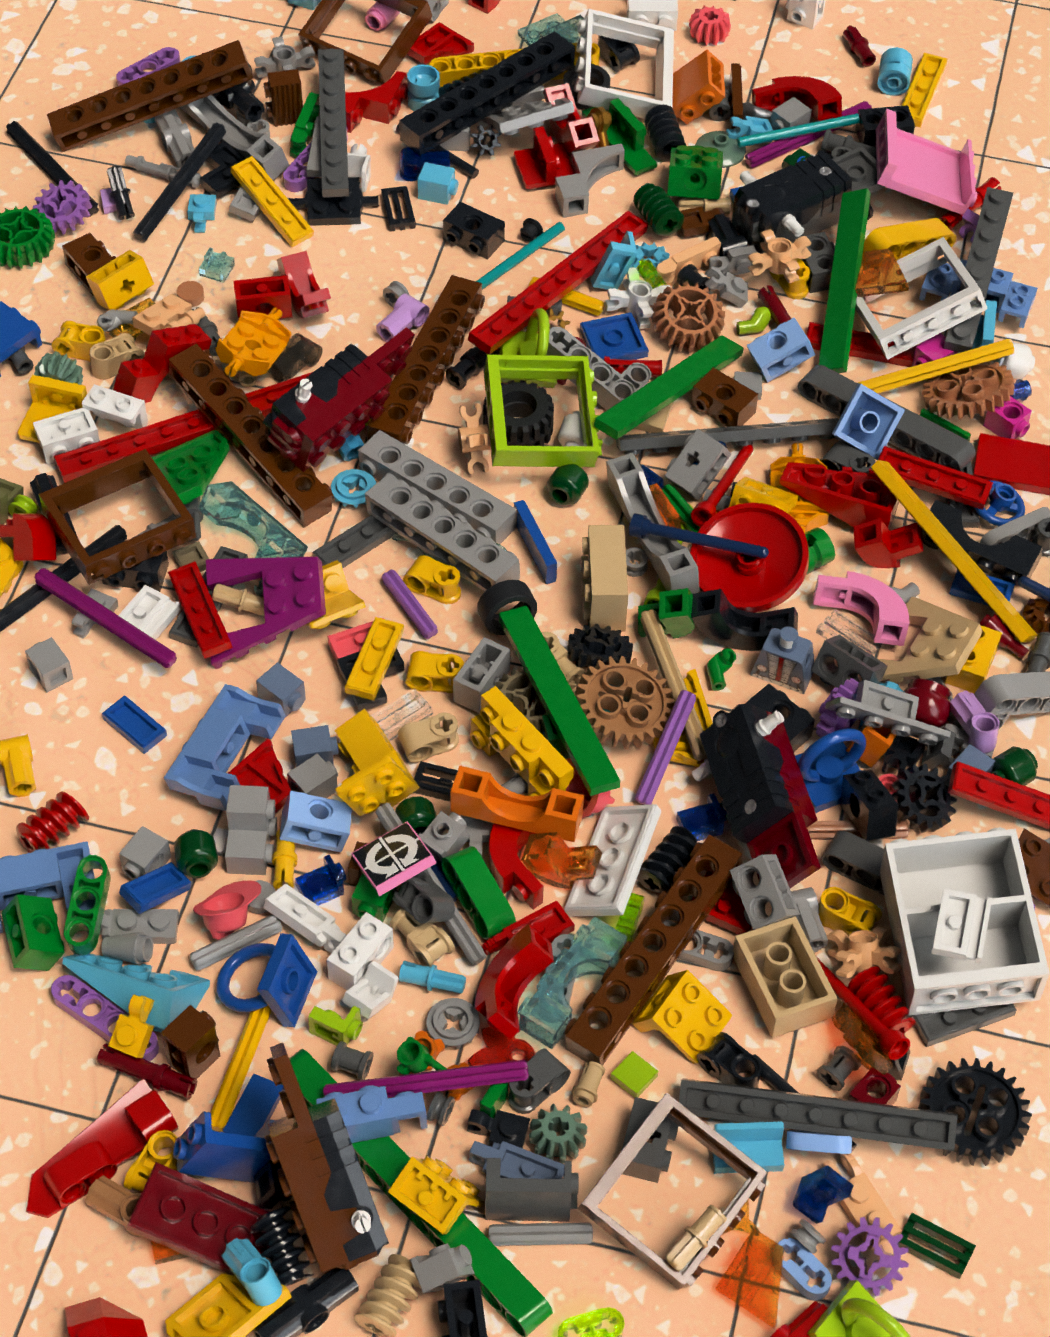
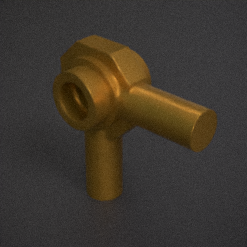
M603 106L593 108L590 114L587 115V118H593L599 137V147L609 146L606 131L612 123L611 114Z

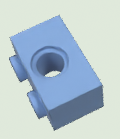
M795 317L781 323L777 328L746 345L753 361L767 383L815 355L810 340Z
M290 790L282 809L279 839L341 853L350 835L352 808L345 802L335 799H327Z

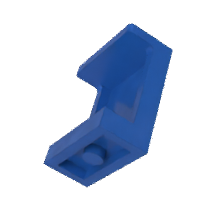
M2 301L0 302L1 363L27 343H31L37 348L42 345L41 330L37 323L33 320L29 321L16 308H11Z
M203 1111L174 1143L173 1156L177 1159V1171L183 1174L255 1183L254 1175L271 1160L264 1136L270 1134L268 1123L276 1120H269L254 1136L213 1131L211 1112Z

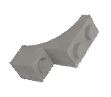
M622 144L572 152V168L575 174L555 177V199L563 218L588 214L589 191L592 186L604 176L621 171L624 168L625 150Z

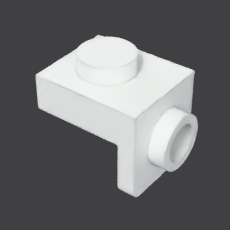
M373 961L368 965L365 977L345 991L342 1002L351 1008L353 1006L360 1008L361 1015L370 1019L391 1003L399 978L376 961Z

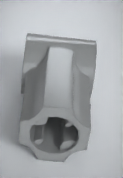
M812 887L791 891L800 915L796 918L814 953L818 952L821 948L827 946L828 939L818 915L819 904L816 893Z

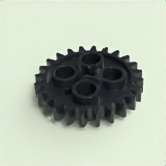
M961 1058L958 1068L953 1062L949 1061L946 1071L938 1067L934 1075L935 1077L929 1076L926 1082L927 1087L922 1089L920 1095L922 1099H920L918 1109L958 1114L960 1123H957L954 1152H956V1162H960L963 1156H968L970 1165L974 1166L977 1157H981L984 1165L988 1166L991 1156H993L1000 1163L1004 1157V1152L1012 1156L1016 1149L1015 1146L1021 1147L1024 1141L1023 1136H1026L1030 1126L1027 1123H1029L1032 1113L1026 1111L1030 1100L1021 1099L1025 1091L1024 1087L1014 1089L1013 1086L1017 1078L1014 1076L1006 1080L1003 1077L1005 1074L1004 1067L997 1072L992 1071L993 1062L989 1061L985 1068L980 1066L979 1058H975L973 1066H969L965 1058ZM979 1087H984L985 1092L971 1135L965 1136L964 1131ZM956 1088H964L970 1094H962ZM989 1100H997L1003 1106H995ZM979 1129H988L993 1135H985ZM944 1150L943 1155H948L951 1150Z

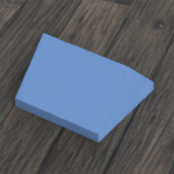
M858 383L832 435L837 440L845 442L851 447L869 454L878 460L883 447L890 440L905 409L863 384Z

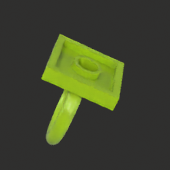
M543 308L535 309L530 316L526 332L519 331L500 346V355H547L550 332L547 312ZM501 378V382L504 383L512 380L514 382L524 380L528 384L533 382L538 387L554 388L557 384V379Z
M850 1280L807 1333L810 1337H911L906 1329L877 1303L858 1280Z

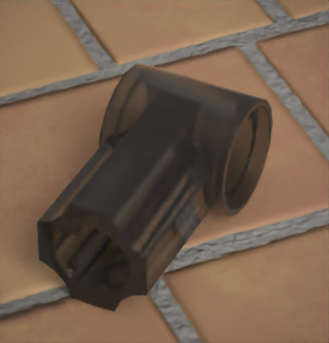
M296 333L290 338L286 350L278 357L268 372L278 383L289 380L305 366L309 368L315 366L322 356L323 348L302 334Z

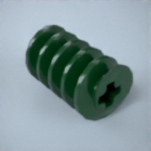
M647 183L636 191L633 203L657 235L669 236L681 228L684 216L662 187Z

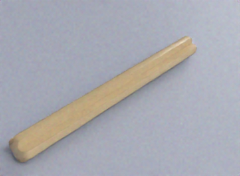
M653 609L643 611L641 613V623L663 678L667 679L666 687L672 689L670 697L676 702L680 691L688 690L657 612ZM693 706L683 730L694 758L697 761H701L707 758L699 735L703 732V728Z

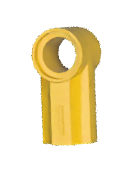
M28 734L0 740V761L2 768L5 769L9 794L18 797L29 796L32 791L36 790V784L31 763L34 760Z

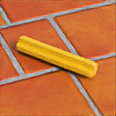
M532 277L531 281L529 282V286L536 282L539 278ZM574 290L562 298V304L596 316H600L604 309V302L602 300Z

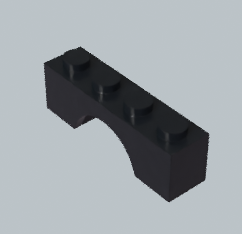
M935 499L930 511L983 572L996 573L1002 576L1003 580L1015 583V585H1018V579L1022 576L1031 578L1042 557V546L1017 535L998 545L978 543L965 532L962 525V511ZM922 529L923 543L929 548L938 549L939 547Z

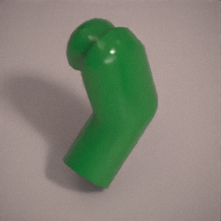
M723 649L707 664L711 688L714 691H720L726 687L724 674L732 667L736 660V654L732 649Z

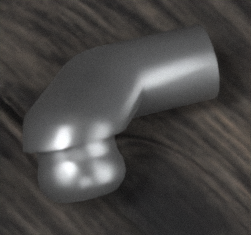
M744 102L743 120L745 116L768 119L771 124L772 111L754 106L749 102Z

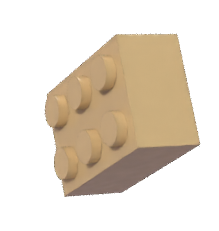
M588 525V537H582L583 555H581V573H583L584 578H587L582 579V596L585 599L583 603V619L589 620V627L598 624L603 629L611 626V631L621 630L625 632L628 580L624 525Z
M796 916L735 936L733 959L772 1038L833 1018L837 997Z

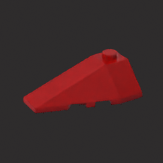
M788 462L779 481V484L852 527L881 518L890 530L899 505L896 497L870 468L868 473L852 472V467L842 466V470L839 471L827 470L824 465ZM901 476L902 479L906 482L907 477Z

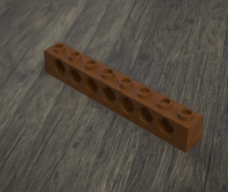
M236 40L50 112L47 116L53 136L62 152H65L254 79L241 43L239 40Z
M451 275L411 346L412 350L405 360L407 363L406 367L392 380L389 388L390 396L383 405L385 408L384 412L375 421L372 419L367 425L368 440L381 430L401 443L409 444L415 424H420L425 406L430 405L433 400L434 389L437 385L440 386L442 384L446 367H451L456 349L462 347L467 329L470 330L473 327L476 312L481 311L484 306L485 296L482 295V283Z
M196 343L169 358V376L218 432L228 440L233 449L304 528L332 511L333 493L326 483L322 484L312 467L302 472L290 459L284 458L280 451L267 440L266 426L263 424L264 416L261 410L250 404L244 391L240 388L237 389L232 384L229 375H226L224 370H220L214 364L212 356L207 351L204 352Z
M710 834L703 844L698 842L690 854L691 861L686 868L681 866L673 878L671 889L668 893L663 891L658 897L654 913L651 917L645 916L637 929L638 935L634 941H628L623 946L619 954V962L615 967L610 966L601 979L602 986L597 993L591 992L582 1007L584 1011L579 1018H573L568 1023L564 1031L566 1050L588 1063L593 1061L602 1066L732 882L733 878L730 870L742 864L743 853ZM702 871H708L712 873V875L704 877L699 875L698 873ZM690 895L693 896L695 900L684 901L681 899V897ZM667 920H674L678 924L675 926H666L665 924H663V922ZM649 945H656L661 949L650 952L645 948ZM632 970H638L642 975L631 977L627 973ZM621 996L625 1000L621 1003H613L609 998ZM597 1021L606 1024L603 1029H594L590 1025Z

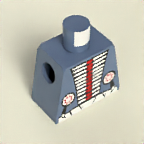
M784 627L781 630L772 628L750 676L805 694L814 674L811 671L814 665L813 643L806 638L798 636L797 630L793 627Z

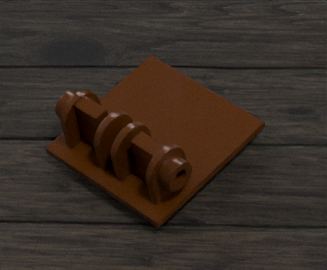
M1024 828L1018 840L1031 896L1050 908V843Z

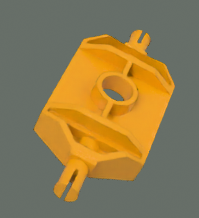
M273 308L268 315L242 310L239 321L223 340L218 339L215 351L220 361L228 364L225 368L226 375L231 373L230 377H234L238 371H244L254 377L268 372L288 346L292 332L279 321V318L282 317L280 309L277 311V308Z
M793 443L791 445L792 454L790 457H780L770 464L769 476L770 486L798 495L779 484L788 462L824 465L826 469L827 466L818 458H810L803 455L802 443H799L798 451L797 443ZM798 495L796 506L788 514L799 523L804 533L815 527L828 524V512Z

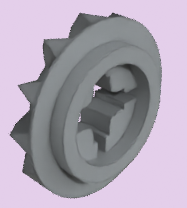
M459 998L444 999L430 1009L426 1020L427 1031L431 1038L443 1040L445 1048L447 1046H455L459 1049L461 1045L467 1042L471 1043L475 1035L479 1033L480 1017L475 1007L469 1002ZM446 1018L453 1022L460 1020V1030H456L454 1027L446 1029Z

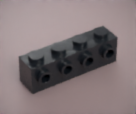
M480 1280L443 1284L444 1300L437 1301L439 1322H447L448 1335L442 1337H487Z

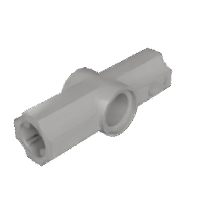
M173 109L155 116L154 120L160 130L166 152L171 153L177 167L181 168L195 148L192 144L187 124H182L176 110Z

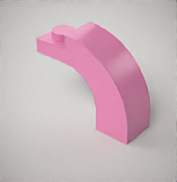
M847 571L846 578L818 575L813 595V605L854 611L865 617L871 624L874 643L904 646L910 624L909 613L902 598L892 588L877 579L856 572Z

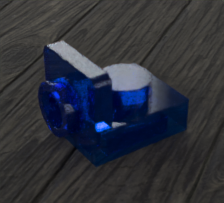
M712 793L707 797V804L678 811L676 819L679 826L687 828L696 837V840L700 841L706 839L709 834L713 837L723 834L724 822L727 821V811L724 810L722 802H718L715 793Z
M330 854L323 857L324 866L295 878V885L300 894L318 906L344 895L343 881L347 880L345 871L339 862L334 863Z
M827 1165L801 1178L793 1200V1206L814 1223L818 1224L823 1222L828 1206L850 1197L854 1185Z

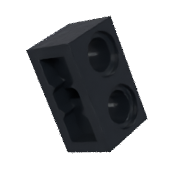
M908 105L858 109L860 123L856 124L855 130L859 142L876 147V128L886 109L896 112L897 129L914 134L915 124Z

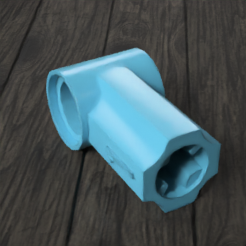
M235 1238L228 1243L222 1258L247 1290L253 1303L263 1307L279 1299L282 1294V1286L269 1260L261 1256L248 1238Z

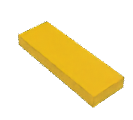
M375 617L345 685V693L375 700L404 632V624Z

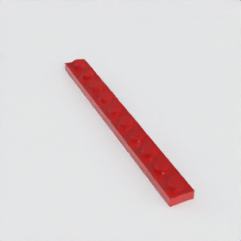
M627 211L470 331L468 341L490 355L528 325L530 316L535 309L543 308L545 311L594 274L611 241L621 243L626 231L633 232L634 240L636 241L647 232L648 223Z
M311 373L246 393L247 399L253 407H258L265 418L270 413L273 402ZM197 409L54 456V461L63 482L66 483L146 449L150 455L179 446L216 428Z

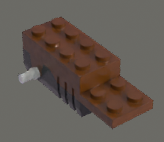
M282 1042L270 1047L272 1057L266 1060L275 1086L283 1084L285 1089L279 1092L287 1116L268 1123L270 1134L264 1136L266 1146L273 1164L281 1163L282 1168L277 1169L279 1180L285 1197L293 1195L294 1201L289 1202L298 1231L305 1229L307 1232L301 1236L311 1265L318 1262L322 1273L336 1267L345 1270L352 1269L359 1263L378 1256L383 1246L389 1244L335 1098L309 1108L307 1107L286 1048Z

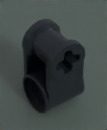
M598 35L599 56L615 72L622 70L625 65L639 62L640 54L635 44Z
M719 1032L715 1037L716 1041L706 1051L702 1050L697 1054V1060L701 1067L722 1083L759 1088L760 1061L740 1046L727 1033ZM744 1072L750 1074L751 1076L742 1077L738 1074Z

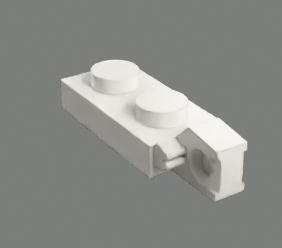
M284 884L265 900L263 907L265 910L319 947L323 946L330 953L347 936L340 931V928L335 923V917L288 884Z

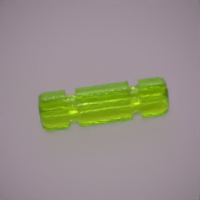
M641 259L639 261L637 271L652 288L667 285L649 259L645 261Z

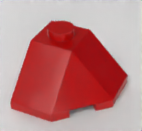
M101 1297L65 1307L69 1337H148L142 1318Z

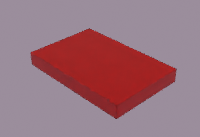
M980 433L973 476L988 481L993 480L1006 483L1018 490L1050 495V445Z

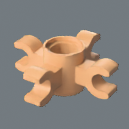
M771 229L760 232L764 239L760 246L765 253L760 254L756 252L748 256V259L753 264L748 267L753 276L760 275L768 268L774 274H784L788 283L799 280V276L795 271L800 269V266L793 259H806L811 256L810 251L806 248L811 245V241L807 236L799 237L794 243H791L786 238H776Z
M479 403L475 404V413L472 416H468L465 406L461 405L459 413L465 420L466 427L458 428V440L461 453L470 454V459L466 464L469 474H474V463L481 462L483 472H488L489 463L483 457L482 451L490 450V436L487 424L479 425L478 419L482 414L481 405Z
M877 926L873 931L859 930L852 932L849 936L842 930H834L828 934L827 939L834 940L838 944V946L835 945L830 948L828 954L837 960L843 961V965L836 971V975L851 978L855 972L860 973L875 966L880 967L887 974H894L900 970L901 965L894 963L890 958L899 955L901 949L884 942L886 936L892 933L891 929Z

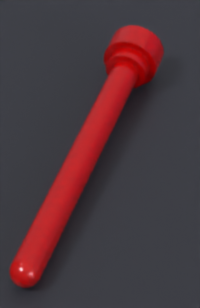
M752 445L742 447L708 499L697 503L692 510L691 518L696 525L702 527L708 519L717 513L716 506L753 453L754 448Z
M818 959L834 993L879 1038L881 1051L891 1060H898L903 1057L910 1048V1040L900 1030L888 1029Z

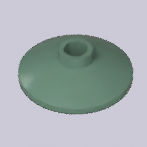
M726 131L708 132L699 137L695 146L713 147L718 149V151H723L722 168L739 164L746 154V147L739 148L737 139L729 138Z

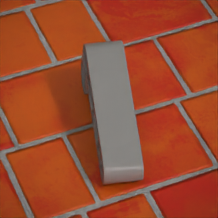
M550 328L547 355L588 356L589 367L594 371L592 391L597 392V403L606 410L647 385L651 379V371L645 364L639 362L632 363L620 374L564 328ZM569 379L577 386L576 379Z
M1050 671L993 675L981 683L974 695L986 712H990L998 717L1000 729L1010 715L1050 712Z

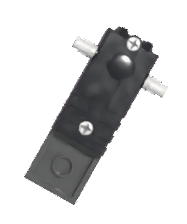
M860 146L834 159H831L824 151H821L815 157L812 155L806 158L805 161L801 160L795 163V166L790 165L759 180L752 176L749 171H743L740 174V180H742L745 186L739 188L735 194L732 224L737 233L744 235L747 243L754 245L756 252L760 254L765 253L760 246V243L764 242L760 235L762 231L771 229L776 238H786L791 243H794L795 237L815 234L839 222L843 193L868 188L872 194L885 188V186L877 184V161Z

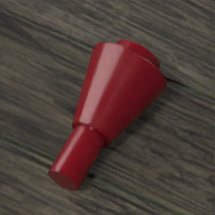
M996 613L992 617L987 614L980 622L981 626L1002 632L999 646L1009 649L1021 660L1029 652L1026 647L1014 639V635Z

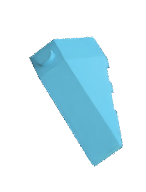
M90 953L87 955L74 954L63 957L62 961L63 965L128 1014L129 1003L133 994L153 999L154 1004L146 1023L153 1025V1030L156 1032H162L189 1005L196 1009L210 986V980L182 971L171 970L170 974L152 972L153 966L146 964L125 965L123 967L122 960Z

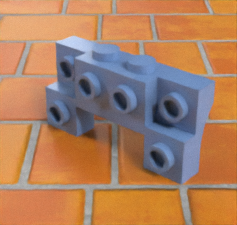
M961 259V262L966 267L967 260ZM945 263L927 272L921 287L919 300L924 301L928 292L942 296L941 301L948 298L949 295L952 296L959 292L962 281L950 264ZM994 268L985 303L986 300L997 301L996 312L999 313L998 321L1003 322L1006 314L1021 318L1019 327L1024 328L1038 288L1012 281L1014 273Z
M225 684L164 776L169 789L196 796L201 805L226 811L230 785H240L236 775L226 773L250 734L272 739L286 717L281 704L257 698L239 687Z
M88 841L51 849H37L32 853L17 856L8 855L0 858V910H4L16 894L52 898V900L64 897L68 913L77 867L84 857L91 855ZM90 870L86 877L95 879L94 870ZM86 900L81 903L79 908L81 910H90L95 906L96 902L94 900ZM0 912V933H4Z
M370 1085L362 1087L356 1092L345 1094L333 1092L327 1094L324 1098L316 1099L317 1104L335 1098L352 1143L400 1133L399 1121L419 1117L421 1129L428 1128L422 1092L406 1091L397 1094L395 1097L388 1098L386 1086L377 1087Z

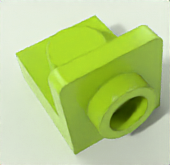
M317 1006L313 1008L308 1016L309 1032L336 1046L340 1041L346 1042L348 1045L351 1039L356 1040L363 1027L360 1008L356 1006L352 1007L345 1020L336 1012L329 1009L323 1010Z

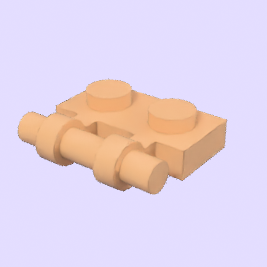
M170 294L133 317V326L151 335V332L154 330L199 324L200 319L205 317V311L201 307L192 310V304L174 294Z

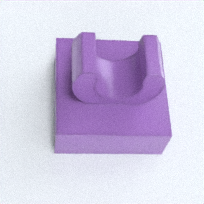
M967 209L962 216L965 223L959 230L962 238L968 232H974L975 234L980 215L970 209ZM974 235L970 239L971 243L973 242Z

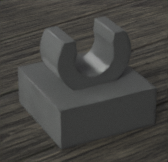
M951 731L950 738L939 741L936 745L925 744L921 764H927L930 770L940 764L945 769H948L955 761L952 757L960 753L961 750L959 746L954 744L956 734Z

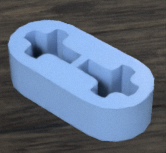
M787 1130L786 1148L801 1151L851 1154L852 1137L802 1130Z
M786 1238L779 1241L773 1255V1263L776 1269L805 1298L816 1301L826 1297L832 1282L829 1270L797 1239ZM784 1251L787 1254L795 1252V1262L791 1259L784 1261ZM809 1276L812 1279L820 1277L822 1279L821 1288L818 1285L810 1287L808 1285Z

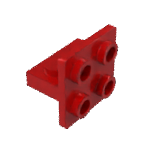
M544 126L533 129V148L514 151V159L526 189L555 185V177L575 174L564 145L562 143L553 144L551 136L547 137Z

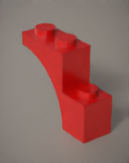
M397 71L387 82L370 90L345 92L347 132L352 133L356 124H360L362 118L389 124L393 116L398 115L403 99L408 97L407 73Z
M197 324L152 331L144 358L121 362L113 390L144 400L145 403L151 402L159 384L169 373V358L196 343L202 350H207L210 348L212 339Z

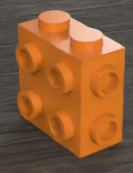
M707 49L673 73L672 108L676 117L686 124L699 118L705 111L719 104L725 98L724 65Z

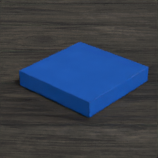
M632 312L580 323V331L587 347L601 359H604V356H610V359L624 360L648 357L649 350Z

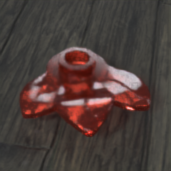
M485 1027L481 1029V1033L486 1047L473 1054L467 1063L470 1066L517 1061L512 1058L517 1054L524 1057L522 1060L529 1062L535 1055V1051L525 1040L516 1039L515 1037L509 1039L501 1031L496 1032L491 1027Z

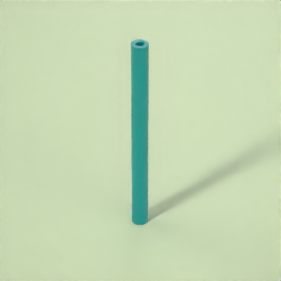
M856 113L738 137L737 145L741 148L859 124L860 117Z
M557 222L476 282L482 283L483 290L565 230L564 225L561 222Z

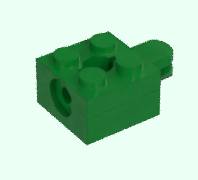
M686 145L671 148L667 195L720 200L723 151H718V149L713 147Z

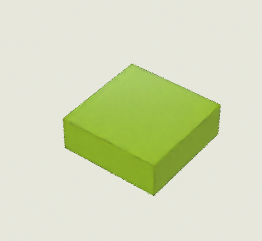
M632 1051L611 1073L610 1079L635 1098L639 1097L658 1077L659 1071Z

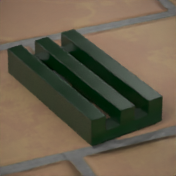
M911 1213L902 1231L904 1237L898 1242L899 1247L909 1248L908 1253L958 1279H961L976 1247L973 1243L914 1213ZM908 1236L928 1245L930 1249L938 1253H943L959 1261L960 1264L957 1265L907 1239Z

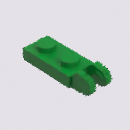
M311 92L308 94L290 138V154L292 158L296 159L307 147L305 144L307 139L313 136L314 122L316 117H320L319 94Z

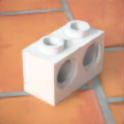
M366 912L327 958L328 979L345 990L350 989L362 980L371 962L376 961L381 964L393 950V928Z

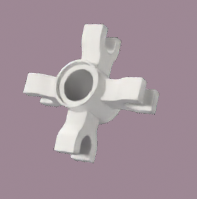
M637 267L629 268L626 274L628 279H623V285L626 290L608 289L609 300H605L604 305L607 311H615L624 307L627 313L632 312L633 316H637L640 329L650 328L649 317H652L654 313L650 306L656 303L657 296L663 293L664 289L667 286L670 287V285L652 288L648 282L639 279Z

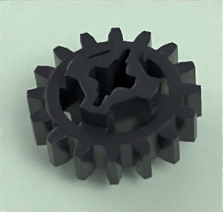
M595 624L593 627L583 625V630L575 628L574 634L569 635L567 651L571 655V661H579L578 667L592 666L595 668L598 660H601L606 665L609 657H612L616 663H619L621 656H624L626 663H630L633 643L629 642V636H621V630L611 631V626L603 629L598 624Z
M914 764L897 775L898 780L891 785L897 791L891 795L898 802V811L901 810L903 813L900 820L905 821L908 819L910 821V829L919 826L921 833H925L928 830L934 832L951 821L950 816L956 813V810L951 805L957 802V798L950 796V793H948L949 786L945 784L948 777L946 775L939 777L938 768L935 767L928 771L927 764H922L919 767Z

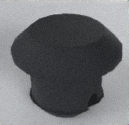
M527 218L523 222L520 234L523 240L531 242L535 237L537 238L543 233V228L537 220Z

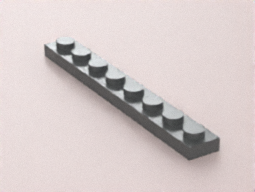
M318 50L322 196L346 197L349 196L344 50Z
M987 187L965 267L980 287L984 300L986 299L1013 197V192ZM962 282L960 285L959 292L966 289ZM973 300V301H971V302H969V303H970V305L972 306V305L976 304V301ZM982 312L949 328L944 349L957 352L971 350Z
M830 418L699 430L724 446L727 442H736L737 446L752 445L753 440H763L764 443L772 444L779 443L780 438L791 437V441H806L808 436L819 435V439L835 438L832 432L839 419ZM697 429L623 435L616 440V445L620 451H624L625 455L630 453L634 455L641 454V449H652V452L662 453L668 452L669 447L680 446V450H683L684 442Z
M681 1079L679 1103L697 1117L742 1123L783 1122L784 1128L844 1135L951 1151L955 1149L958 1114L701 1080Z

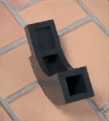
M722 589L693 594L691 612L693 622L706 637L726 647L745 651H761L772 628L781 630L784 627H793L798 632V612L795 607L762 613L746 612L734 607L728 601Z

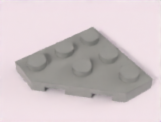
M567 98L556 99L553 105L551 102H544V100L524 103V108H521L520 105L508 104L484 118L483 122L487 125H493L495 130L508 136L518 133L519 128L526 126L529 128L540 127L544 124L543 121L553 119V121L566 119L568 117L567 114L575 111L573 102Z

